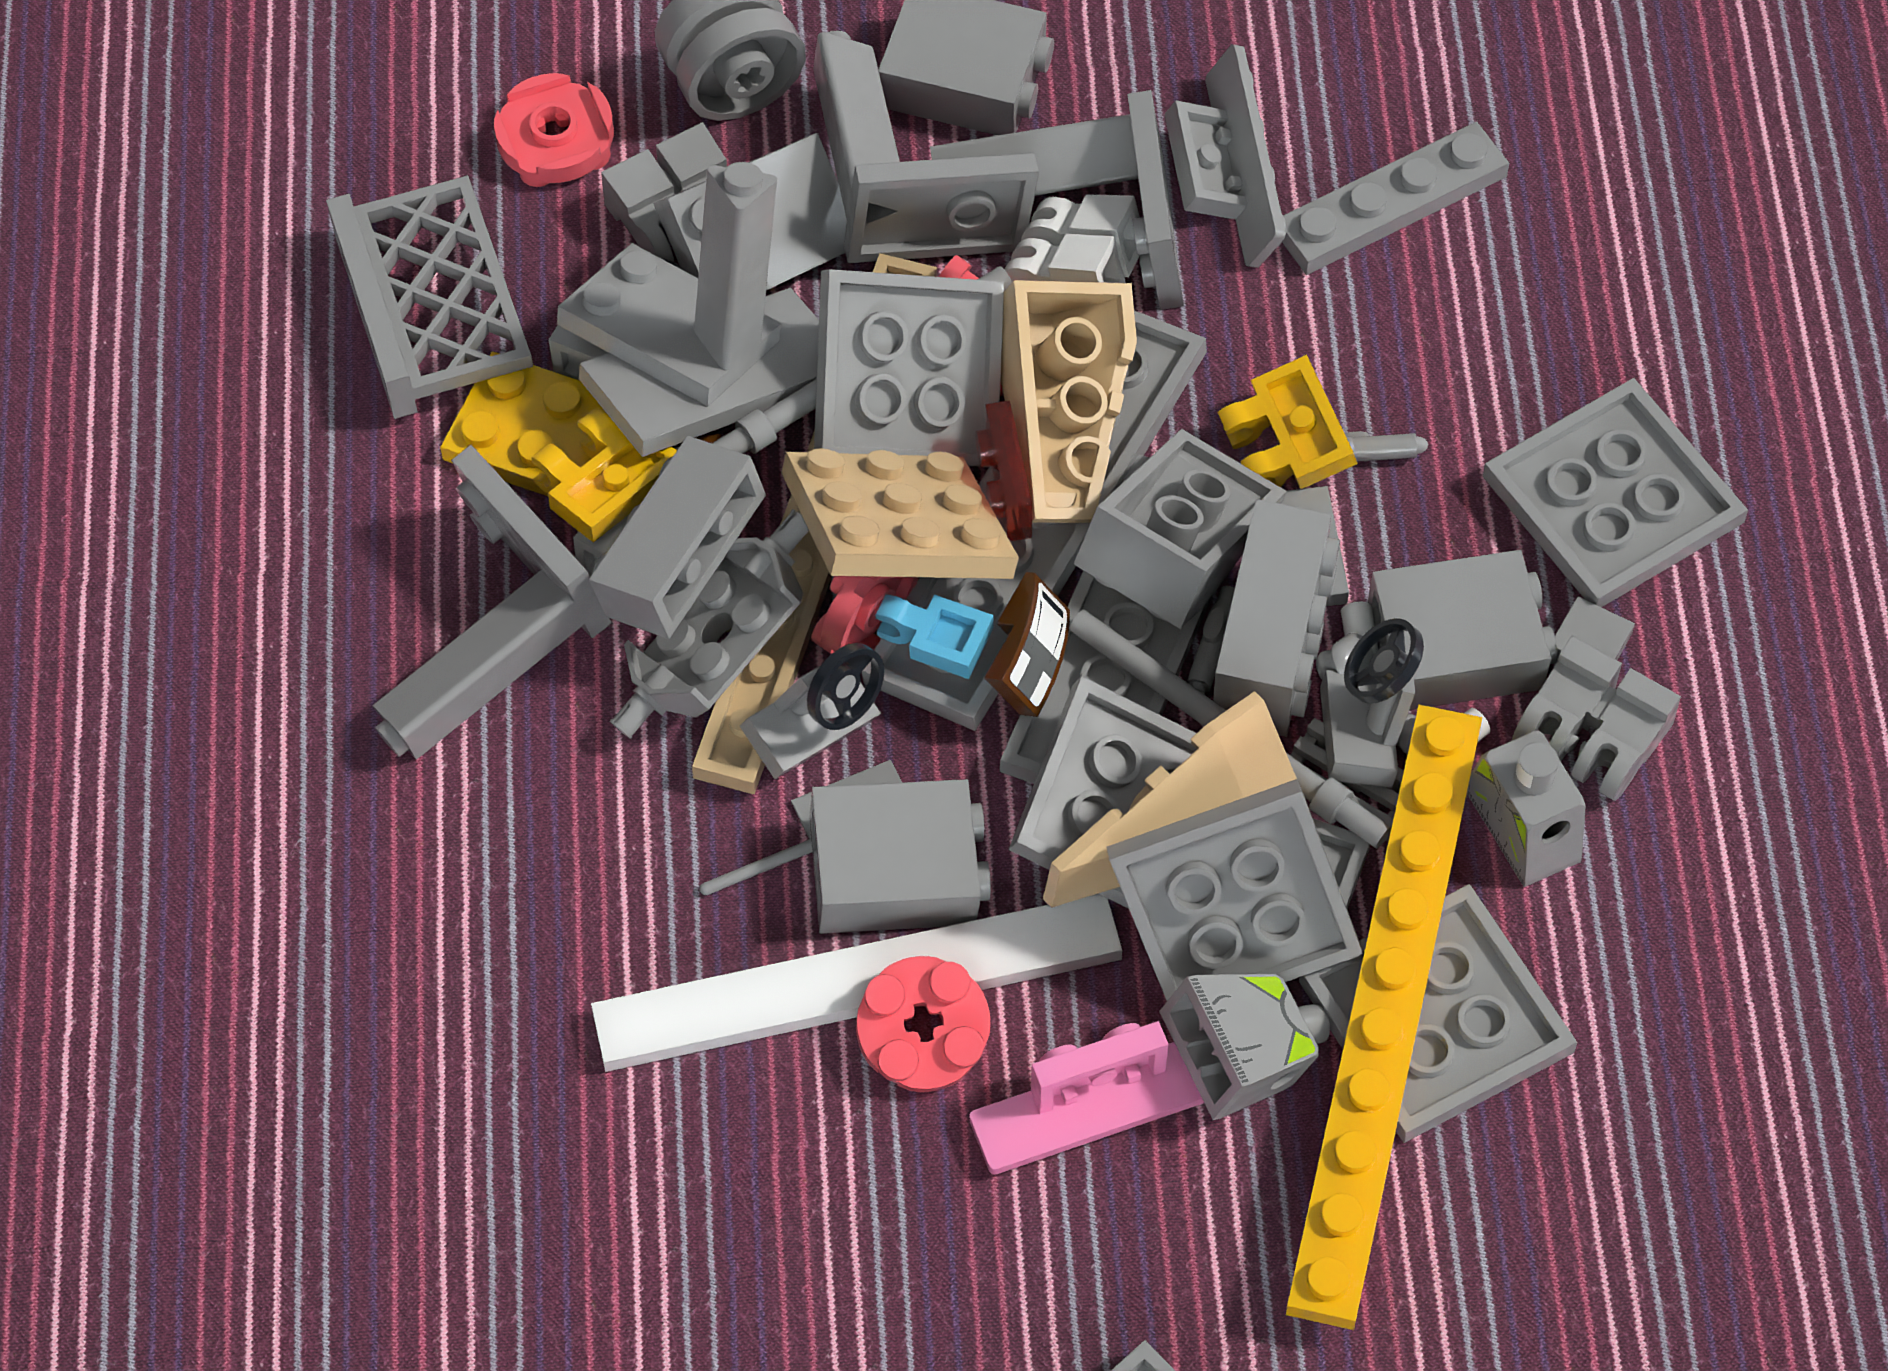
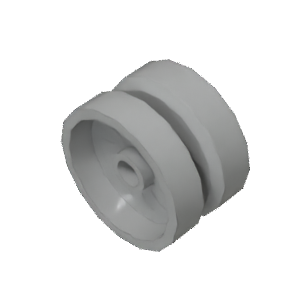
M672 0L662 11L654 30L656 47L668 68L677 76L678 86L690 107L700 117L716 121L738 119L762 110L781 97L798 79L806 61L805 44L794 25L784 15L783 7L779 0Z

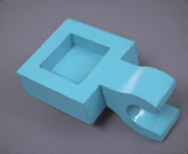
M935 594L927 609L913 605L900 597L885 595L875 615L876 619L882 621L877 630V636L896 644L911 642L909 645L910 659L966 679L970 678L994 629L992 614Z

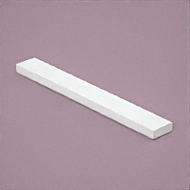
M1095 894L1052 908L1049 905L1039 906L591 1003L605 1072L856 1018L868 983L887 966L909 957L930 956L947 962L958 963L967 970L969 976L980 986L981 990L1122 960V948L1108 898Z

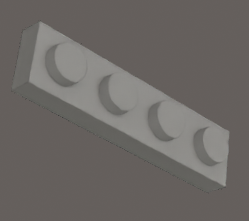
M1476 121L1283 215L1286 222V235L1282 243L1304 273L1308 275L1506 178L1509 162Z

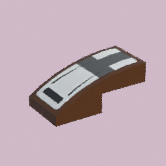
M1026 572L996 623L1008 637L984 678L1020 715L1038 717L1051 692L1063 661L1070 626V610L1036 573Z

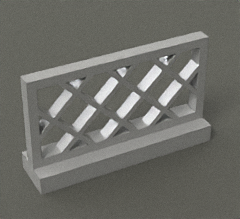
M468 175L358 206H353L350 194L326 200L335 238L394 419L418 413L416 399L533 367L530 350ZM459 199L463 200L465 208L454 224L431 215L437 205ZM393 217L408 222L396 240L374 232L371 223ZM470 224L472 226L473 231L468 230ZM421 228L444 236L432 254L410 246V243ZM458 242L480 250L479 255L469 269L446 260ZM380 250L386 252L383 258L381 256ZM400 258L423 267L411 285L388 276ZM486 269L489 276L483 274ZM436 273L460 281L448 299L425 291V288ZM473 287L496 295L495 300L485 314L461 305ZM395 295L401 297L398 303L396 301ZM415 303L438 312L426 330L403 322V319ZM501 314L503 315L505 322L498 320ZM451 318L475 326L463 345L439 336ZM489 332L512 341L514 347L512 351L494 356L476 351ZM410 341L416 343L413 349L411 347ZM430 349L454 358L447 369L421 376L418 365Z

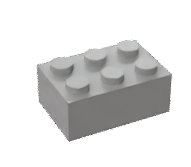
M1256 499L1215 672L1213 701L1225 710H1228L1255 691L1264 700L1278 735L1287 737L1292 715L1304 718L1311 686L1310 678L1313 662L1317 660L1324 628L1323 619L1326 604L1330 602L1334 585L1340 539L1329 537L1332 517L1330 513Z

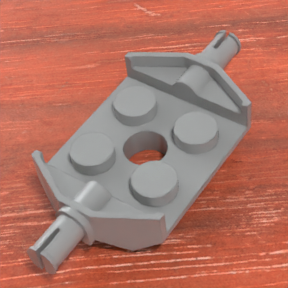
M792 509L791 513L770 537H765L763 541L757 537L737 538L670 639L657 636L644 652L640 651L629 640L624 644L631 680L637 687L633 690L635 694L617 715L609 721L622 734L631 739L632 735L654 710L662 716L666 711L691 717H698L708 711L798 607L802 600L803 591L791 567L795 561L789 556V553L809 531L800 513ZM731 629L728 636L721 642L717 643L720 636L727 630Z

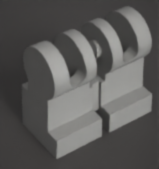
M703 122L657 144V161L649 149L601 172L604 205L616 221L621 220L640 248L659 258H665L673 262L674 257L669 245V239L653 203L706 181L707 168L710 165L727 167V159Z
M1571 635L1559 654V659L1539 693L1536 694L1523 713L1512 741L1533 731L1552 735L1553 737L1549 744L1557 752L1559 760L1562 761L1565 755L1576 747L1579 741L1577 735L1583 728L1588 731L1590 727L1595 728L1596 731L1588 742L1584 741L1581 744L1571 777L1584 783L1595 768L1599 766L1608 767L1609 770L1603 779L1599 793L1616 801L1626 790L1641 765L1648 760L1674 724L1681 696L1632 668L1629 669L1616 690L1622 663Z

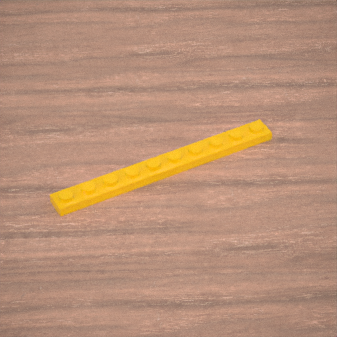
M1418 704L1286 1310V1315L1350 1330L1355 1328L1483 717Z

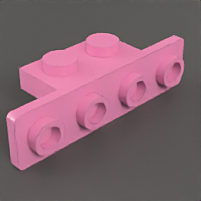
M1159 1021L1142 1027L1136 1023H1129L1109 1031L1101 1041L1077 1048L1075 1045H1063L1048 1051L1040 1058L1039 1062L1032 1064L1031 1091L973 1110L970 1113V1124L989 1172L991 1174H999L1203 1104L1204 1101L1175 1043L1168 1044Z

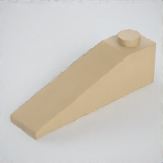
M1014 280L1004 291L1000 381L1031 523H1091L1099 504L1110 458L1109 444L1115 419L1120 414L1124 394H1122L1128 365L1133 361L1137 344L1131 283Z
M1255 691L1196 733L1190 740L1197 750L1171 774L1162 766H1159L1145 779L1146 786L1134 798L1129 811L1125 815L1119 809L1110 810L1051 863L1043 900L1051 908L1120 887L1109 861L1107 846L1297 779L1267 706Z

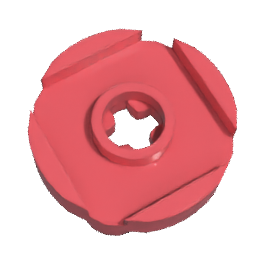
M549 73L526 79L514 86L507 94L508 102L503 106L500 114L497 110L494 118L496 142L504 162L520 174V178L524 183L533 187H543L549 183L567 182L580 178L593 170L600 169L609 162L611 156L610 146L614 137L612 112L609 102L597 87L587 82L588 88L581 84L571 83L570 75ZM550 121H556L559 127L569 126L568 129L558 135L544 134L546 132L545 124Z
M834 576L830 590L836 596L828 612L816 624L811 636L812 641L830 654L852 643H862L874 650L881 640L874 633L882 622L876 619L875 615L885 595H893L906 600L912 589L916 586L918 577Z
M909 957L887 966L868 983L857 1012V1040L867 1063L887 1080L896 1083V1086L914 1092L938 1091L959 1082L980 1060L990 1034L988 1003L980 986L969 976L967 970L962 965L955 962H947L937 957ZM925 1006L929 1014H938L940 1016L942 1025L933 1029V1040L921 1042L918 1032H906L904 1021L914 1017L915 1007Z

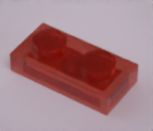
M1010 401L985 404L986 429L976 430L975 438L980 467L991 466L994 481L986 482L987 501L996 517L1002 518L1009 541L1032 538V501Z

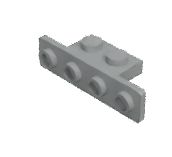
M1232 44L1206 75L1205 81L1211 107L1176 100L1164 116L1184 210L1235 219L1245 265L1259 268L1284 240L1286 222L1280 209L1275 187V173L1269 160L1264 138V124L1259 115L1253 88V75L1249 70L1245 48Z

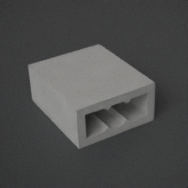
M905 0L878 69L887 109L994 135L1016 133L1021 117L1030 119L1033 114L1038 95V84L1034 83L1037 72L1046 73L1051 63L1054 38L1046 37L1047 12L995 0Z
M1522 550L1372 572L1367 603L1372 606L1375 626L1389 619L1400 618L1411 623L1420 631L1423 637L1424 651L1420 665L1413 675L1415 696L1409 710L1418 709V704L1432 707L1537 691L1542 688L1546 681L1549 665L1556 664L1557 645L1552 628L1550 626L1542 627L1538 612L1542 608L1540 581L1536 572H1527ZM1404 631L1405 646L1410 647V634L1408 631ZM1390 634L1378 641L1379 649L1387 644Z
M968 779L812 787L809 819L819 933L947 927L977 920L980 901L990 900L991 882L988 861L977 862L975 842H983L984 815L981 803L971 804Z

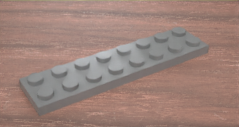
M1134 310L1137 344L1133 361L1128 365L1122 394H1124L1120 414L1116 417L1109 444L1111 453L1099 504L1122 484L1137 456L1146 453L1207 353L1206 338ZM1012 432L980 481L979 486L1019 557L1014 578L920 577L906 601L913 605L927 609L935 594L993 615L994 629L970 678L966 679L910 659L909 645L911 642L896 644L881 638L874 649L881 656L884 663V680L880 691L976 731L998 695V692L984 678L1008 637L996 624L1026 572L1036 573L1058 597L1076 567L1074 562L1090 523H1031ZM871 662L862 671L863 681L866 685L870 678Z

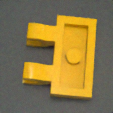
M1307 355L1250 380L1256 394L1255 396L1244 401L1232 403L1217 412L1233 449L1252 443L1262 434L1264 429L1271 425L1279 445L1265 451L1253 453L1240 462L1245 467L1279 487L1290 476L1294 475L1300 489H1303L1358 464Z
M597 408L577 422L578 427L589 435L580 442V447L592 458L582 467L577 466L562 450L551 443L531 457L532 463L542 470L540 474L534 477V481L542 491L548 494L550 509L593 543L627 517L635 506L641 504L659 478L663 464L670 457H673L677 451L671 446L642 457L611 418Z

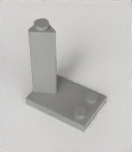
M843 31L819 33L817 36L813 71L847 219L844 240L847 262L877 261L879 253L902 259L1014 252L1018 243L1021 242L1022 235L1030 221L1039 175L1035 153L997 154L982 157L900 162L873 47L851 40L850 36Z
M1151 90L1127 94L1130 114L930 146L932 160L994 156L997 154L1035 153L1039 169L1035 196L1139 179L1144 217L1133 218L1132 222L1144 288L1156 287L1160 310L1184 306L1164 156Z
M736 162L728 167L710 165L707 168L698 278L631 243L558 306L557 325L708 407L780 341L781 323L764 314L777 177L772 174L762 173L759 167L748 162Z
M472 445L452 459L462 480V483L456 487V491L473 513L470 514V517L481 533L492 544L501 538L534 576L372 705L383 719L375 729L398 757L409 751L416 760L579 628L582 627L591 638H594L611 624L610 618L606 617L591 586L587 570Z

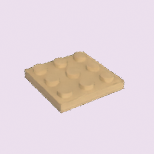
M824 448L813 449L810 452H786L782 476L831 576L1014 578L1019 557L964 457H957L947 452H933L928 456L898 455L886 450H875L869 454H848Z

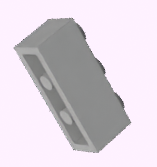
M687 435L674 456L670 457L663 464L659 478L644 500L633 508L628 516L626 526L609 551L602 554L595 564L589 581L606 617L670 639L766 496L751 456Z

